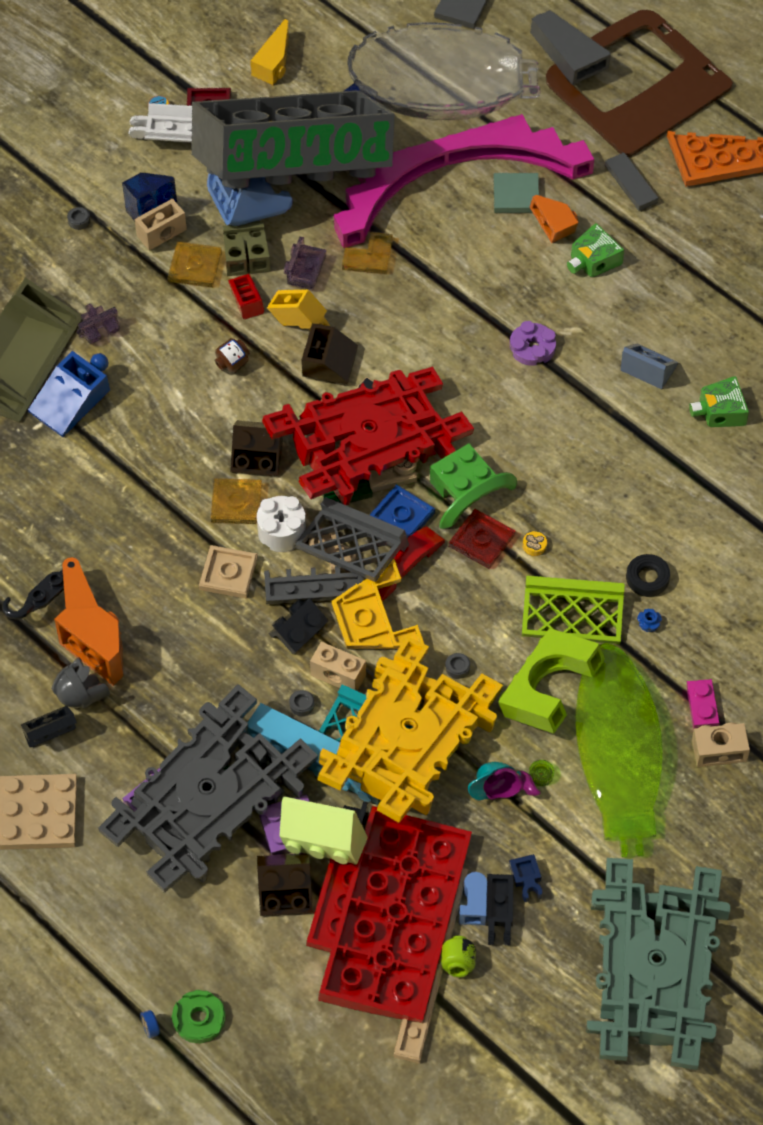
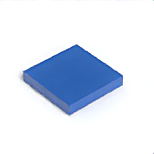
M395 485L371 512L370 516L404 529L408 538L427 523L434 515L435 508L400 486Z

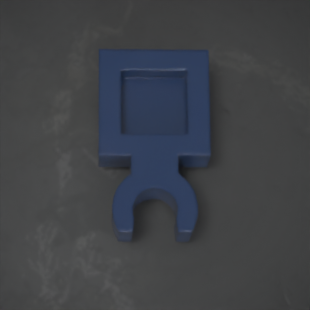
M535 855L509 860V867L515 886H523V900L529 902L528 893L530 891L536 892L538 899H542V888L537 884V882H541V874Z

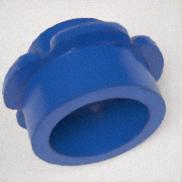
M645 609L644 612L638 614L637 620L643 631L653 632L659 628L662 617L654 609Z

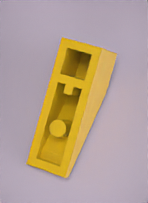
M283 20L250 61L251 76L271 85H274L278 79H281L286 71L285 65L289 41L288 20Z

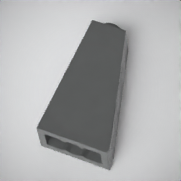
M551 10L532 18L530 33L572 85L609 68L611 53Z

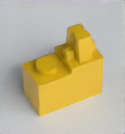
M309 289L277 290L267 307L282 326H299L301 329H311L312 323L330 326L324 317L327 310Z

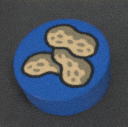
M148 1010L140 1013L148 1038L158 1036L160 1030L153 1011Z

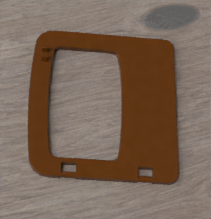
M639 10L591 37L593 41L607 49L625 37L646 28L651 30L683 59L684 62L644 92L608 112H602L567 81L566 76L556 64L547 70L545 78L548 87L616 151L620 154L625 153L627 157L633 156L666 134L667 131L672 130L729 92L733 84L732 80L722 70L715 67L712 61L676 29L668 25L665 19L651 10ZM664 27L669 33L665 35L659 29ZM708 67V68H710L715 74H713V75L711 76V75H710L709 73H707L704 69H706V68Z

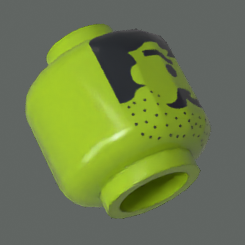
M454 936L445 941L442 946L441 965L443 969L453 977H464L473 971L476 960V946L464 936Z

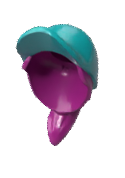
M503 762L483 764L477 771L476 779L468 785V792L475 800L510 798L522 789L528 795L538 796L541 794L530 774L522 770L515 771L513 767Z

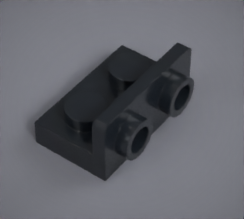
M64 706L20 725L28 746L34 747L75 730L77 721L68 706Z

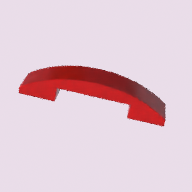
M427 526L407 538L409 546L405 551L399 550L393 558L401 579L425 556L430 557L445 543V539ZM397 583L378 589L382 602L397 589Z

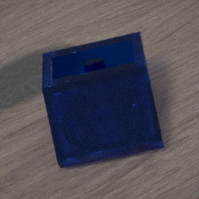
M141 172L122 182L125 209L134 222L136 218L172 198L177 203L175 179L173 176Z

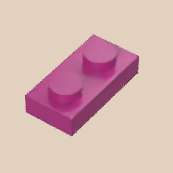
M712 679L687 681L686 688L693 730L704 725L711 727L719 726Z

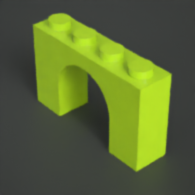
M549 628L546 634L539 640L532 654L527 657L520 671L515 674L513 681L506 691L501 694L498 703L504 717L554 734L567 716L561 699L537 692L535 690L537 684L543 677L558 670H570L593 678L605 661L600 644Z

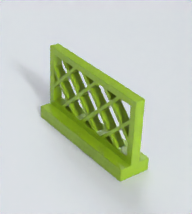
M526 576L522 636L542 638L547 632L544 630L553 629L551 625L561 618L568 626L563 631L564 633L593 642L620 644L625 583ZM530 596H540L545 603L536 610L529 603ZM558 598H565L570 605L560 612L553 602ZM582 600H590L594 605L586 614L577 605ZM607 602H618V610L612 615H609L602 608ZM548 606L557 614L549 622L539 614ZM572 608L582 616L573 624L564 616ZM597 610L606 618L598 626L589 618ZM535 616L544 625L539 630H527L528 622ZM585 620L593 630L588 634H581L575 627ZM610 622L616 629V637L605 636L600 629Z

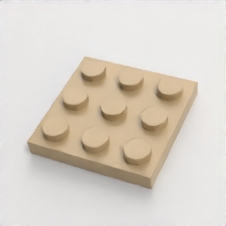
M77 775L0 776V850L74 848L76 836Z

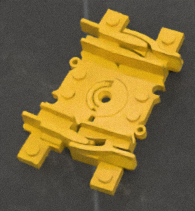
M407 636L394 655L393 660L380 657L376 663L374 673L376 679L373 680L372 687L378 689V691L367 689V699L358 711L357 717H347L345 723L346 732L341 738L337 754L326 749L321 750L319 764L323 768L319 772L317 779L339 791L342 790L348 778L361 783V790L381 800L377 811L398 823L401 822L411 807L424 815L430 812L434 795L428 791L432 780H439L441 773L435 768L440 767L446 770L448 760L458 748L459 742L461 744L470 743L473 731L477 726L488 732L493 730L497 715L488 708L500 694L503 687L502 684L482 673L470 688L463 686L444 674L438 680L426 677L428 667L422 665L421 662L428 653L429 646ZM422 699L424 700V704L421 711H419L418 708L420 706ZM405 725H410V726H412L413 728H412V729H408V728L405 727Z

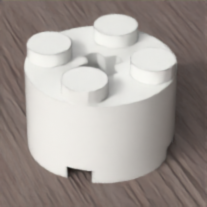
M276 496L264 499L261 502L257 512V528L260 542L275 552H288L296 548L295 543L306 530L305 511L296 497Z

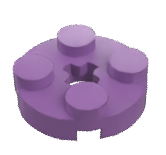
M531 321L522 322L521 326L517 327L510 337L509 346L513 352V357L518 362L529 366H535L537 362H548L556 350L555 332L538 323H532ZM529 342H536L538 345L530 347Z

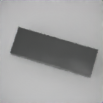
M625 153L605 160V167L638 211L658 203L657 195Z

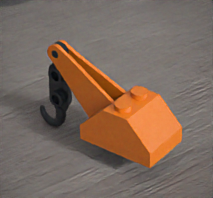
M70 557L65 559L61 571L48 574L29 592L24 606L18 611L9 609L10 597L3 601L2 610L4 614L10 619L17 620L28 616L31 612L45 608L64 591L66 609L54 619L59 644L75 657L81 658L84 664L89 666L112 686L123 677V645L119 619L111 611L106 612L101 607H98L80 563L76 558Z

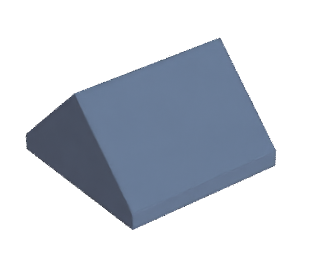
M637 343L624 347L620 371L659 389H663L679 362Z

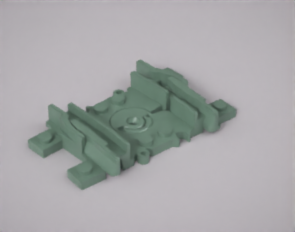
M607 858L605 890H593L591 899L592 910L604 911V919L600 921L599 928H606L610 932L607 936H599V942L603 945L602 971L604 973L597 975L595 984L597 988L604 989L602 991L600 1019H611L614 1022L587 1020L586 1025L587 1033L600 1034L599 1059L627 1061L628 1036H638L640 1044L655 1046L673 1045L670 1066L698 1070L701 1041L712 1043L716 1036V1025L704 1022L705 1008L710 1004L711 997H705L701 991L703 989L712 990L713 983L709 979L711 952H716L720 945L719 938L713 936L716 919L728 920L730 913V904L718 901L722 870L696 866L693 889L660 885L659 893L645 894L644 884L632 883L633 859ZM678 908H681L687 912L678 911ZM647 913L656 914L655 922L647 917ZM655 929L660 930V936L655 935ZM659 955L662 961L656 963L652 960V957Z

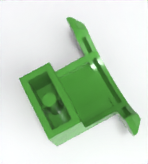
M469 443L430 466V483L443 498L451 495L455 500L441 518L439 528L445 529L455 525L461 514L483 496L501 488L514 490L517 486V478L508 472L495 474Z

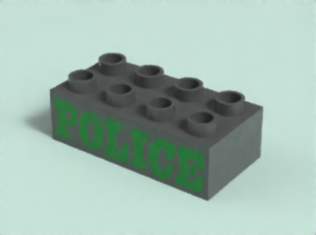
M360 90L192 102L191 155L207 167V173L217 175L222 180V185L229 188L248 187L250 185V178L265 177V182L270 184L285 185L292 182V175L307 174V178L314 181H330L334 179V171L349 170V175L353 177L370 178L376 175V168L392 167L395 114Z

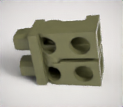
M258 220L239 226L225 224L223 226L227 276L247 274L246 251H248L250 274L271 272L270 256L263 222Z

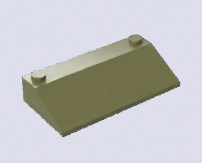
M27 278L16 288L0 314V416L16 422H20L83 318L82 315Z

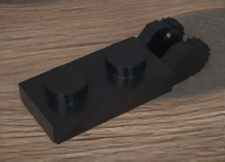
M487 874L486 926H488V945H494L496 939L494 926H505V932L503 933L504 945H511L513 875Z

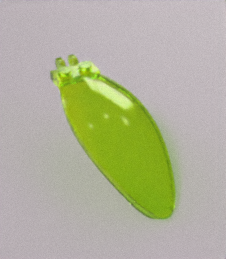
M603 643L600 644L605 661L593 677L582 674L575 714L578 753L588 787L597 807L602 813L604 840L619 839L620 855L622 858L627 857L628 854L626 839L635 838V852L637 856H643L642 838L656 837L653 808L661 780L663 757L660 723L651 694L631 659L619 647Z

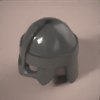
M79 657L58 673L51 689L63 705L70 708L82 707L84 709L92 705V703L110 696L108 686L101 683L95 674H89L90 667L84 666L82 659Z

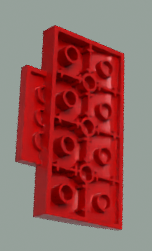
M372 806L365 828L368 838L358 863L347 862V864H341L334 859H330L307 938L306 946L330 952L318 1001L367 1013L423 1023L472 832L410 815H405L401 822L398 823L377 811L378 807Z

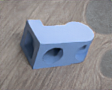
M471 872L464 880V895L467 898V905H460L459 924L486 926L487 879L482 873Z

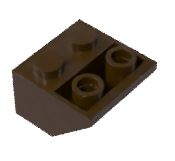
M312 323L301 360L302 377L348 385L358 345L335 327Z
M237 420L233 425L230 472L278 476L283 436L271 439L262 422Z
M309 854L257 856L260 916L313 913Z

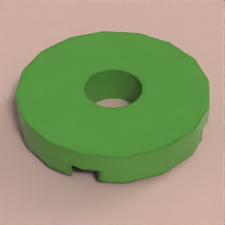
M195 990L187 992L173 1007L172 1020L174 1029L181 1038L188 1042L204 1043L211 1041L224 1028L226 1014L223 1003L209 991ZM202 1011L206 1014V1018L203 1021L196 1022L191 1018L193 1013Z

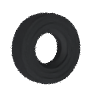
M643 554L635 557L629 563L626 571V580L631 590L638 595L652 597L661 594L669 585L670 569L661 557L653 554ZM645 568H650L657 573L658 577L653 582H645L640 579L639 572Z

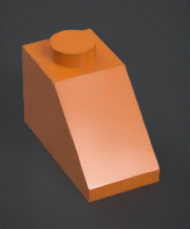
M539 195L533 196L530 209L551 243L575 233L579 223L578 217L567 204Z

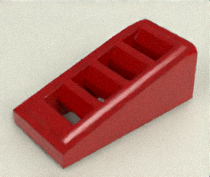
M250 274L228 280L243 319L252 318L264 313L262 299Z

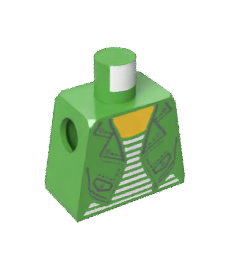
M595 223L572 244V259L567 262V267L573 274L582 269L590 277H595L622 265L624 249Z
M736 376L703 387L700 393V401L689 404L691 416L704 415L709 427L746 426L749 411Z

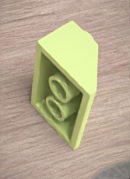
M283 797L280 838L289 852L294 854L306 853L318 859L330 858L341 864H347V862L358 863L368 837L355 811L289 797Z

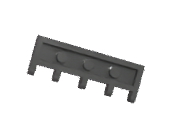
M335 566V574L316 575V568L312 567L311 575L291 576V569H286L287 577L270 578L269 570L264 571L266 605L295 603L298 600L302 602L307 599L312 601L334 600L355 584L361 583L363 577L353 572L340 573L339 566Z

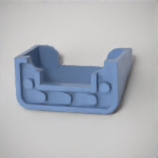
M208 175V191L226 225L239 226L284 214L292 206L290 193L283 190L276 194L270 183L265 182V177L250 178V185L245 188H229L222 185V180L217 175Z

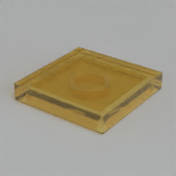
M177 241L168 274V282L213 288L222 248Z
M214 478L211 523L257 524V512L261 504L262 480Z

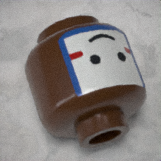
M231 338L215 350L217 358L214 361L221 371L226 370L234 373L248 363L250 352L243 341Z

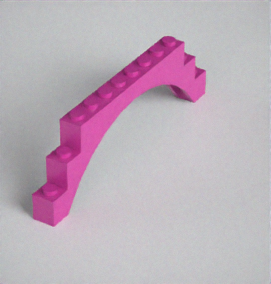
M523 114L512 116L501 121L488 123L484 126L468 129L457 134L393 152L392 167L376 168V175L374 177L358 178L361 184L346 188V204L349 210L334 214V229L343 248L364 243L375 217L390 198L405 185L420 176L447 165L486 159L522 161L548 168L573 180L593 174L594 158L584 140L563 146L553 127L532 133Z

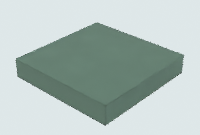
M494 173V213H533L530 209V204L533 196L539 195L538 173Z

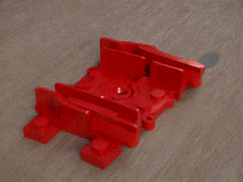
M434 367L409 373L408 377L401 370L392 371L388 380L381 382L374 380L372 386L374 389H368L362 383L360 388L340 393L335 399H333L334 397L331 393L325 392L322 394L321 401L315 400L306 403L304 411L299 416L300 420H298L290 404H285L281 411L263 416L262 423L271 439L293 433L295 448L302 465H310L314 470L299 477V484L311 500L334 491L342 504L347 506L354 492L357 491L359 480H370L371 473L369 470H375L381 475L383 470L403 463L405 457L411 463H416L419 459L422 463H426L428 457L435 455L436 452L443 459L455 452V448L451 444L452 442L473 434L474 427L462 411L441 419L425 394L442 390L443 382ZM368 426V427H372L373 429H372V430H368V429H366L365 427ZM313 433L311 436L307 438L304 436ZM342 440L340 448L334 450L335 442Z

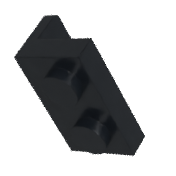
M311 599L302 602L300 600L296 601L289 607L290 613L285 618L284 616L278 618L272 624L274 629L269 632L271 637L277 636L292 654L296 653L329 621Z

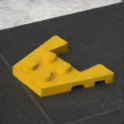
M394 559L376 582L365 579L331 601L347 649H399L406 636L424 644L418 625L393 632L378 589L401 582V576Z

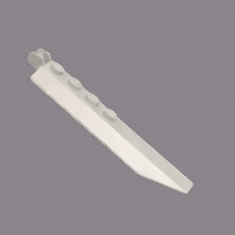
M149 103L148 116L134 115L130 119V123L134 127L129 128V136L133 138L143 139L145 137L147 140L192 142V106Z

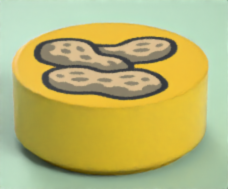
M537 531L527 533L523 538V550L531 556L543 554L547 547L546 537Z

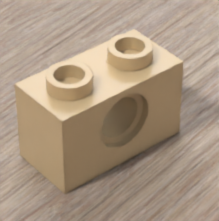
M173 198L135 219L137 237L149 251L187 230L185 212Z
M321 642L310 660L311 676L338 688L343 684L358 691L366 677V660Z
M730 722L722 726L713 727L704 725L693 731L692 745L697 767L747 762L750 748L744 723L736 724ZM716 741H721V742H723V743H725V744H724V745H719V744H717V743H715V742H716Z

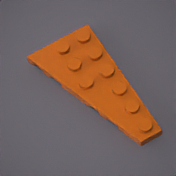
M667 131V139L685 187L763 172V137L751 140L745 139V136L710 134L706 137L696 136V133L687 132V135H676L675 131Z

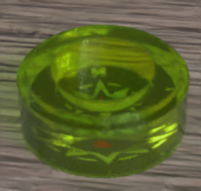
M537 760L530 765L529 774L535 785L547 786L553 781L554 767L550 762Z

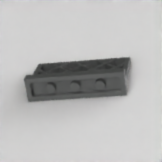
M327 497L320 504L322 510L295 543L296 548L374 582L379 579L399 550L405 551L409 546L404 529ZM324 519L333 522V526L319 528ZM347 528L353 532V534L339 537L338 531ZM335 532L336 539L322 541V535ZM319 537L320 543L311 546L306 544L309 539ZM370 537L373 542L359 546L358 539ZM355 540L356 547L342 550V543ZM335 545L339 547V552L332 554L325 552V548ZM385 545L392 547L389 552L382 554L378 552V547ZM375 549V556L362 559L361 552ZM358 553L359 560L350 563L345 561L344 557ZM378 562L374 572L364 568V565Z

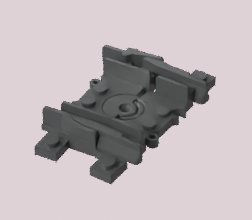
M239 684L218 704V708L210 702H206L199 709V715L203 720L196 728L188 729V735L192 737V740L184 743L178 739V746L160 764L159 772L154 767L146 769L145 777L148 782H142L134 790V797L131 802L137 808L134 812L120 799L115 797L111 804L116 810L98 828L99 832L117 847L135 829L145 836L146 843L163 857L146 872L149 878L164 893L188 872L195 879H199L204 883L207 880L208 873L204 862L208 863L210 861V853L213 850H221V845L217 842V839L225 836L229 841H232V834L252 817L254 809L257 814H265L268 810L266 801H272L275 804L278 802V798L285 793L279 786L281 783L296 797L301 798L304 784L297 777L318 760V755L301 738L281 754L261 733L254 738L246 733L249 728L248 723L242 718L257 704V699ZM237 747L240 748L241 750H239L235 754L236 762L232 764L227 770H224L228 763L231 761L230 759L233 751ZM269 761L270 765L264 770L259 767V765H265ZM204 784H210L212 789L204 791L202 787Z

